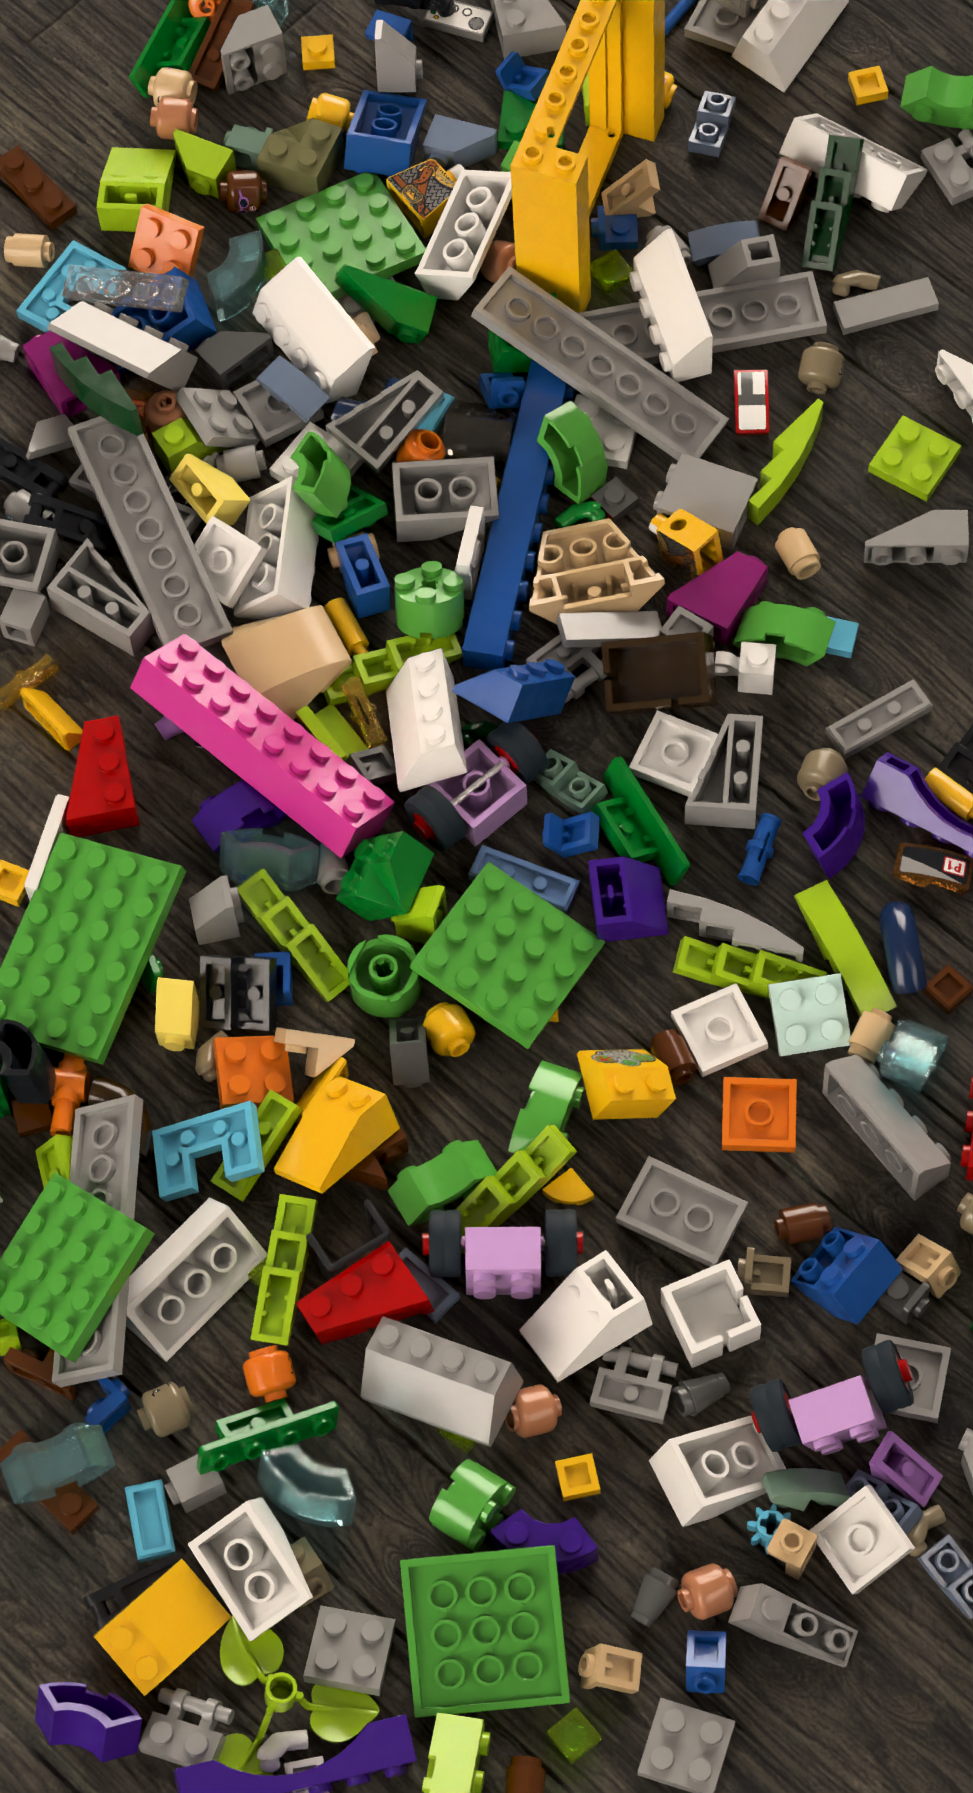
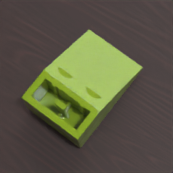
M112 147L100 180L96 207L101 231L136 232L141 206L147 203L169 212L176 150Z

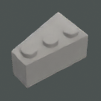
M490 0L504 60L512 51L518 52L523 57L560 50L566 36V24L548 0Z
M417 370L367 402L353 408L352 411L339 419L325 425L326 430L374 472L379 474L395 456L407 436L413 430L418 429L442 401L444 394L441 389Z
M88 538L47 587L51 606L54 610L133 657L136 656L154 633L150 611L128 585L120 580L113 571L112 566L106 560L104 561Z
M727 715L712 746L711 754L705 767L698 776L697 784L685 804L684 824L755 829L763 716Z

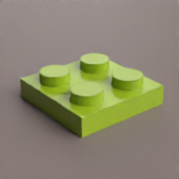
M903 415L870 462L868 472L927 502L960 454L962 445Z

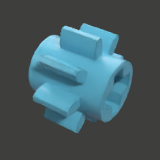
M774 1503L771 1506V1510L764 1512L757 1507L755 1511L756 1518L758 1519L757 1522H747V1529L756 1532L751 1539V1545L755 1546L760 1543L765 1547L767 1555H769L767 1547L774 1536L766 1534L768 1523L775 1524V1534L782 1519H791L790 1512L782 1515L777 1511V1506Z

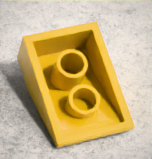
M341 1076L330 1081L322 1091L313 1097L274 1167L275 1173L321 1194L324 1193L400 1129L387 1095Z
M181 1558L93 1636L145 1696L231 1618V1615Z

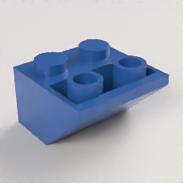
M834 1227L832 1231L823 1237L821 1244L812 1255L802 1262L790 1282L834 1317L858 1325L903 1268L879 1239Z

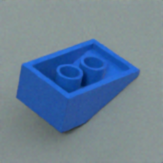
M363 90L346 135L344 169L353 170L358 174L368 172L385 175L389 178L411 168L414 162L427 99Z
M177 267L117 306L112 313L117 318L123 313L138 320L137 328L144 330L145 326L148 325L164 333L161 340L169 342L172 337L189 345L187 352L200 345L206 338H210L217 333L198 281ZM115 363L119 373L123 374L130 371Z

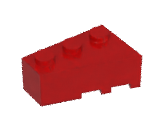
M119 715L84 722L65 820L69 833L72 836L83 837L140 826L125 737Z
M390 1241L295 1303L322 1345L367 1332V1329L377 1327L383 1316L401 1322V1319L422 1313L427 1315L435 1312L430 1300Z

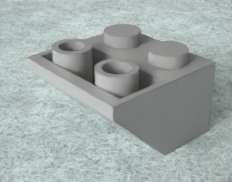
M266 5L239 15L220 50L226 90L229 95L247 90L251 86L264 81L274 80L288 73L283 34L269 6Z

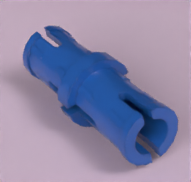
M762 813L753 838L748 840L746 844L747 854L737 877L747 885H759L766 861L772 858L774 853L772 845L782 823L781 819L777 816Z

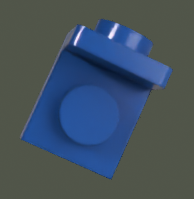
M597 206L598 218H591L592 238H599V251L638 249L637 214L605 216L604 206Z
M108 1377L98 1379L101 1389L108 1397L96 1400L89 1407L88 1415L84 1418L88 1429L98 1439L103 1437L132 1410L127 1398L130 1392L116 1377L112 1381Z
M688 1630L686 1691L703 1694L724 1693L726 1632Z

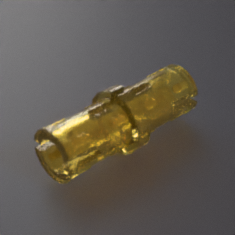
M46 653L26 670L20 669L14 673L15 678L0 688V700L8 695L0 701L1 710L5 712L11 705L21 699L20 690L24 687L36 689L38 685L60 671L57 664H51L43 670V668L54 661L50 655Z
M354 677L343 682L340 688L343 690L352 711L350 717L353 722H357L366 741L367 748L371 749L382 745L388 738L384 734L376 716L378 709L374 703L370 702L360 677ZM358 700L360 701V703H361V705H362V708H363V710H364V712H365V714H366V716H367V718H368V721H369V723H370L369 726H368L367 721H366V719H365V716H364V714H363V712H362V710H361V708H360V706H359V704H358Z

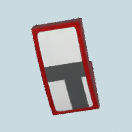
M734 370L735 436L769 435L768 370Z

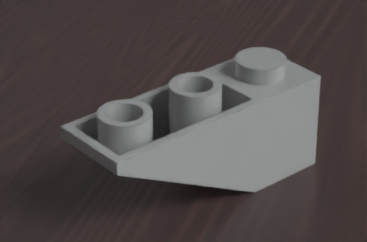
M932 510L865 541L864 563H874L876 565H887L890 563H908L910 565L943 563L945 565L967 563L969 549L968 510Z
M763 1583L740 1587L728 1623L758 1638L841 1667L847 1666L858 1633L857 1630Z

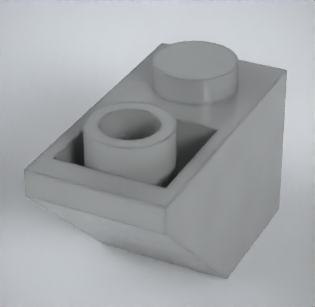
M774 234L740 240L709 263L708 271L713 288L780 277L781 261Z
M227 875L220 876L189 898L199 945L241 937L238 924L245 921L238 888H230Z

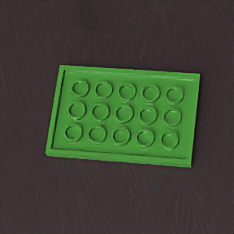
M60 832L45 866L38 890L33 893L0 968V1022L2 1019L17 1021L30 1030L40 1046L103 1065L186 874V870L181 865Z

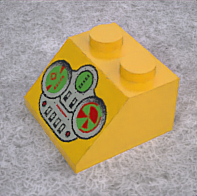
M644 1049L585 1050L577 1053L593 1120L658 1118L676 1100L668 1066Z

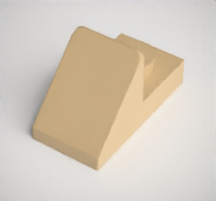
M645 159L601 192L605 216L637 214V218L652 216L656 213L653 195L660 191L654 162Z
M276 1027L274 1042L285 1044L284 1051L306 1054L308 1047L304 1074L316 1077L338 1060L339 1057L353 1048L355 1039Z

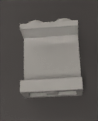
M682 453L677 464L672 463L666 476V483L668 484L664 491L659 490L653 510H656L657 514L662 513L668 517V515H672L678 509H683L716 528L720 532L721 547L733 550L748 518V500L758 492V478Z

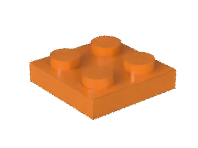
M148 203L141 206L128 267L156 279L177 267L193 278L205 227Z
M275 1036L216 1037L214 1039L213 1051L220 1110L247 1101L253 1102L258 1108L270 1089L294 1103L288 1051H284L285 1044L274 1042Z
M724 1077L722 1150L795 1153L797 1079Z

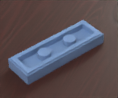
M485 845L481 846L469 871V880L474 881L489 861L564 914H568L580 888L579 880Z

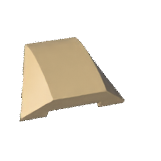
M610 518L543 531L537 560L538 569L536 577H534V590L532 598H530L529 610L557 624L556 620L559 613L635 612L642 608L665 584V581L659 573L655 574L648 566V560L643 555L639 556L631 547L630 540Z
M322 605L231 627L233 633L221 639L222 646L237 675L242 680L248 682L252 688L267 700L274 703L292 720L296 718L298 710L308 705L319 692L324 693L353 662Z

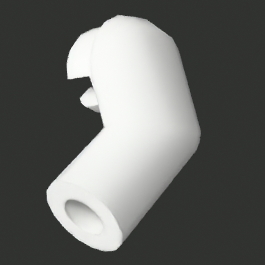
M307 1730L276 1732L272 1734L258 1749L257 1758L260 1759V1769L264 1772L277 1771L280 1768L279 1758L286 1751L308 1749Z

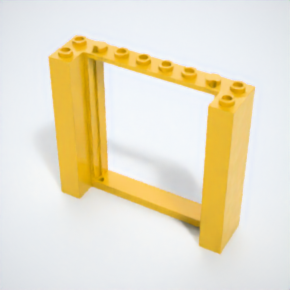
M580 0L510 165L516 271L546 292L556 293L557 299L576 313L585 312L591 298L589 217L622 136L626 134L654 142L664 119L665 0ZM589 72L590 126L578 153L557 148Z

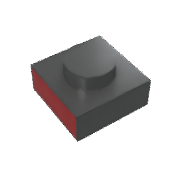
M617 477L591 495V501L599 502L602 505L601 509L606 513V518H610L614 524L638 506V497Z

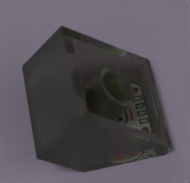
M455 400L445 414L443 432L445 454L450 455L451 459L494 457V465H502L503 462H507L520 408L489 409L487 403Z

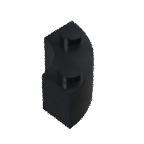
M2 1019L0 1022V1077L19 1103L48 1104L55 1092L56 1073L53 1063L26 1026L17 1021Z

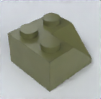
M312 118L271 133L257 157L261 179H265L266 184L305 197L326 189L345 152L343 129Z

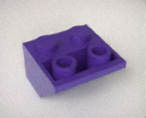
M627 857L588 861L589 883L597 939L610 942L669 935L659 867Z

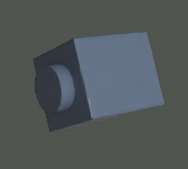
M437 114L433 118L423 143L424 161L429 159L436 160L446 170L457 164H461L465 168L495 155L498 150L497 129Z

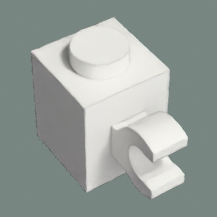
M741 642L740 657L730 652H716L715 675L738 676V692L772 695L776 644Z

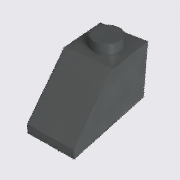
M220 331L212 338L203 340L199 347L195 349L196 357H198V368L220 390H228L274 356L272 337L268 333Z
M425 1015L389 1018V1044L394 1085L415 1088L423 1083L430 1082L426 1029L423 1026Z

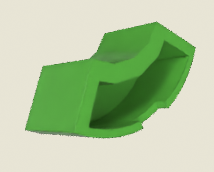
M933 66L906 75L900 107L919 122L973 130V75L953 76L943 73Z
M571 401L544 415L537 442L546 450L552 461L555 473L554 486L577 504H580L589 499L592 494L606 484L608 464L600 438L591 424L588 414L581 411Z
M308 431L290 457L299 467L298 478L292 489L316 514L337 518L348 505L347 498L351 485L350 471L346 463L319 435Z
M762 601L759 605L745 609L733 645L741 649V642L776 644V658L795 661L807 667L824 657L836 621L826 617L822 610L815 607L804 609Z
M542 1060L528 1089L532 1093L525 1109H520L508 1152L516 1153L518 1150H525L547 1125H555L568 1140L569 1134L564 1132L574 1108H580L586 1089L581 1087L582 1073Z
M456 1140L446 1145L442 1153L434 1159L417 1167L409 1166L403 1169L397 1175L398 1180L390 1187L388 1193L410 1227L429 1221L430 1211H445L444 1206L462 1196L466 1199L487 1176H494L497 1171L478 1140L466 1142Z

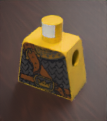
M429 159L386 179L387 190L406 219L424 239L434 232L461 170H465L461 164H457L445 171L436 160Z
M678 509L669 518L659 513L651 520L649 530L658 537L661 556L689 581L723 561L718 530L687 511Z

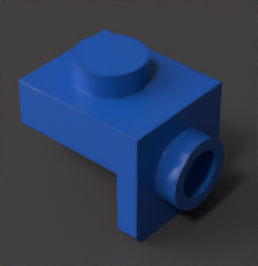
M514 51L507 56L495 71L504 90H509L532 101H535L541 95L550 73L548 69L525 65L520 54Z
M512 373L480 374L478 385L489 409L520 407L525 388L523 377H514Z
M552 812L545 814L542 832L543 845L563 858L598 849L600 817L593 812L567 819H562Z

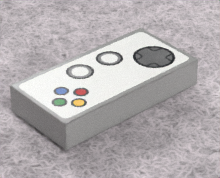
M454 1L456 11L453 15L441 17L437 11L427 10L423 18L424 27L484 42L494 19V11Z

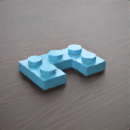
M73 240L16 310L19 319L47 333L50 331L47 329L49 323L72 308L68 303L82 285L110 299L127 278V269Z
M251 1101L152 1131L159 1197L165 1202L199 1192L195 1159L218 1151H222L225 1177L231 1182L265 1172L257 1106Z

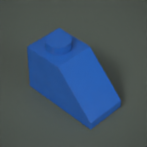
M365 533L335 542L346 591L357 618L360 619L390 610V585L368 534Z

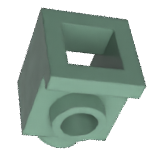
M234 124L232 131L228 130L225 134L223 147L233 150L236 166L259 172L257 157L268 136L274 132L272 128L268 127L265 132H262L254 127H243Z

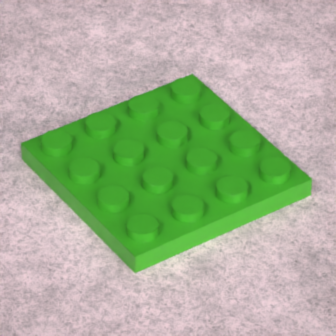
M364 172L319 191V193H314L256 218L259 230L283 269L295 258L301 257L336 300L348 295L334 282L337 273L344 264L383 278H388L419 265L426 250L379 176L374 173Z
M488 861L413 959L409 968L526 1049H529L603 948L605 941L597 939V935Z
M54 1172L0 1258V1315L68 1360L76 1363L155 1233Z
M555 1545L400 1560L415 1718L437 1716V1712L461 1714L571 1702Z

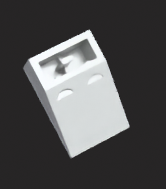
M607 1250L574 1269L519 1331L558 1383L651 1326L652 1321L644 1297Z

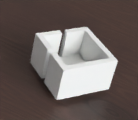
M730 1259L661 1288L662 1307L691 1368L722 1356L724 1346H727L729 1352L760 1339L761 1323L748 1296H743L744 1288Z

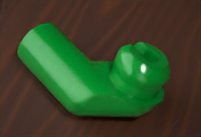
M596 501L582 502L580 504L574 503L557 516L553 522L558 529L573 526L584 518H588L589 522L603 520L606 517V513L601 509L602 505Z

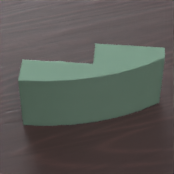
M552 749L546 753L548 767L533 779L559 801L580 814L591 812L596 803H599L608 794L605 784L579 771L575 761Z
M813 1468L781 1469L766 1472L761 1478L771 1503L781 1508L790 1507L804 1511L810 1500L824 1506L829 1504L839 1507L851 1497L841 1473Z

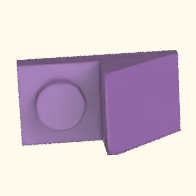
M893 1431L887 1432L869 1462L871 1476L886 1484H891L904 1497L919 1507L926 1506L943 1477L941 1473Z

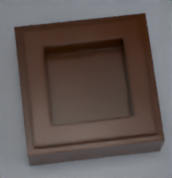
M948 964L927 982V986L922 991L949 1015L973 993V986Z
M18 1100L11 1101L20 1138L50 1130L53 1117L49 1103L34 1104L19 1103Z

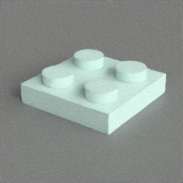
M841 973L768 985L779 1056L850 1045L848 1041L851 1035Z

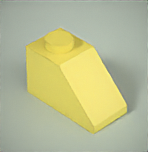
M191 454L184 456L169 478L206 524L213 515L228 525H234L251 501L231 476Z
M158 977L155 1033L158 1044L171 1051H182L184 1048L194 1049L200 1020V1003L194 981Z

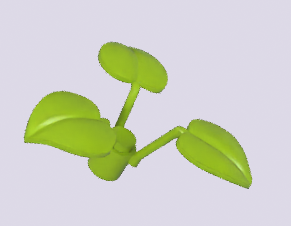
M232 1616L229 1620L220 1646L222 1670L226 1677L238 1686H248L255 1682L257 1678L262 1684H266L264 1699L268 1707L254 1742L252 1743L246 1735L239 1733L225 1736L226 1741L217 1760L218 1762L232 1769L250 1774L273 1776L274 1772H264L260 1769V1759L257 1758L258 1749L274 1712H286L293 1707L295 1702H299L304 1709L312 1711L310 1726L313 1732L322 1740L330 1743H343L356 1737L368 1723H371L378 1716L380 1709L368 1694L317 1684L312 1689V1703L308 1702L304 1698L303 1692L297 1691V1683L290 1674L284 1672L275 1673L280 1668L284 1656V1648L280 1638L272 1630L268 1629L253 1641H249L235 1617Z

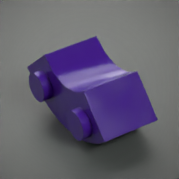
M848 772L817 790L821 800L820 811L813 825L803 832L813 856L828 879L836 875L850 862L861 844L865 830L864 808Z
M242 780L219 795L205 799L200 805L201 810L191 821L212 851L219 852L238 850L246 840L268 827L279 825L287 814L245 780Z
M520 1509L490 1530L492 1544L497 1550L555 1545L558 1574L580 1570L598 1560V1547L576 1517L563 1523L546 1524L532 1519L524 1510Z
M55 1682L39 1685L35 1720L50 1746L61 1744L79 1746L92 1752L101 1762L138 1753L142 1718L124 1699L112 1692H109L107 1697L100 1693L86 1690L87 1684Z

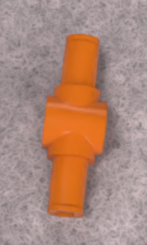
M65 1053L63 1060L59 1062L58 1068H55V1092L50 1099L54 1106L50 1134L53 1137L56 1134L72 1135L75 1109L80 1108L81 1103L87 1102L90 1091V1072L87 1071V1067L84 1064L85 1059Z

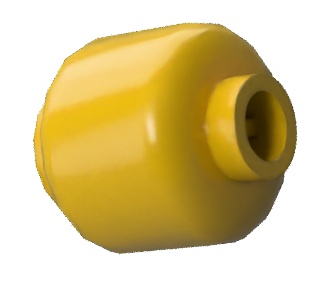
M322 93L318 99L312 98L306 121L313 118L341 127L343 132H348L354 113L350 112L351 105L349 100L328 93Z
M443 1002L433 1006L426 1013V1018L423 1022V1026L426 1029V1038L433 1051L440 1056L458 1057L463 1055L470 1048V1044L473 1042L476 1034L468 1015L458 1004Z

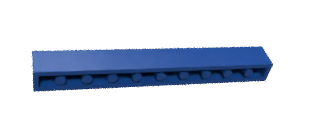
M531 360L498 497L499 519L492 522L462 647L463 666L491 671L505 668L506 661L513 660L516 641L512 640L513 631H519L521 627L523 612L519 610L520 602H526L528 597L529 581L525 580L527 572L534 571L536 552H532L534 542L540 543L543 523L539 522L541 513L547 514L550 494H546L547 486L554 485L555 478L552 461L546 450L537 442L544 415L567 403L568 400H573L576 389L534 360Z

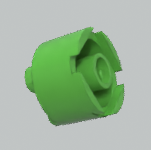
M427 561L422 564L421 568L395 576L397 626L403 633L416 638H421L420 633H432V639L449 636L461 629L465 615L464 584L461 576L457 575L454 571L442 568V564L437 561Z
M388 934L378 935V938L367 942L364 940L359 943L349 957L347 968L351 994L354 1002L366 1013L376 1017L398 1018L403 1016L416 1003L421 992V976L409 968L416 954L411 945L404 939Z
M466 1459L450 1476L454 1482L448 1490L442 1488L432 1507L429 1521L444 1534L476 1552L482 1545L486 1533L491 1535L490 1530L503 1522L504 1516L500 1514L502 1507H505L510 1502L516 1487L471 1459Z

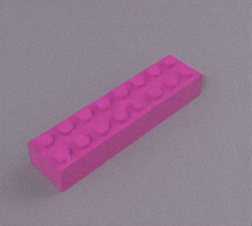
M183 634L143 658L130 688L337 856L343 858L356 849L363 839L372 838L381 831L395 801L358 773L354 767L348 765L332 752L328 746L322 744L300 724L282 712L274 703L252 688L248 682L242 680L227 668L223 662L202 648L197 641Z

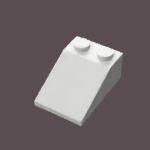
M752 1416L669 1439L649 1460L682 1527L714 1518L766 1494L767 1491L761 1479L764 1473L786 1469L778 1452H772L765 1442L762 1433L757 1432Z
M262 1497L246 1501L188 1543V1546L249 1641L256 1639L313 1598L283 1528Z

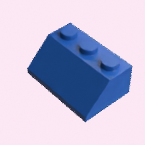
M546 659L544 662H528L525 665H510V667L491 670L454 685L452 692L499 719L512 723L561 714L575 676L565 671V666L560 662Z

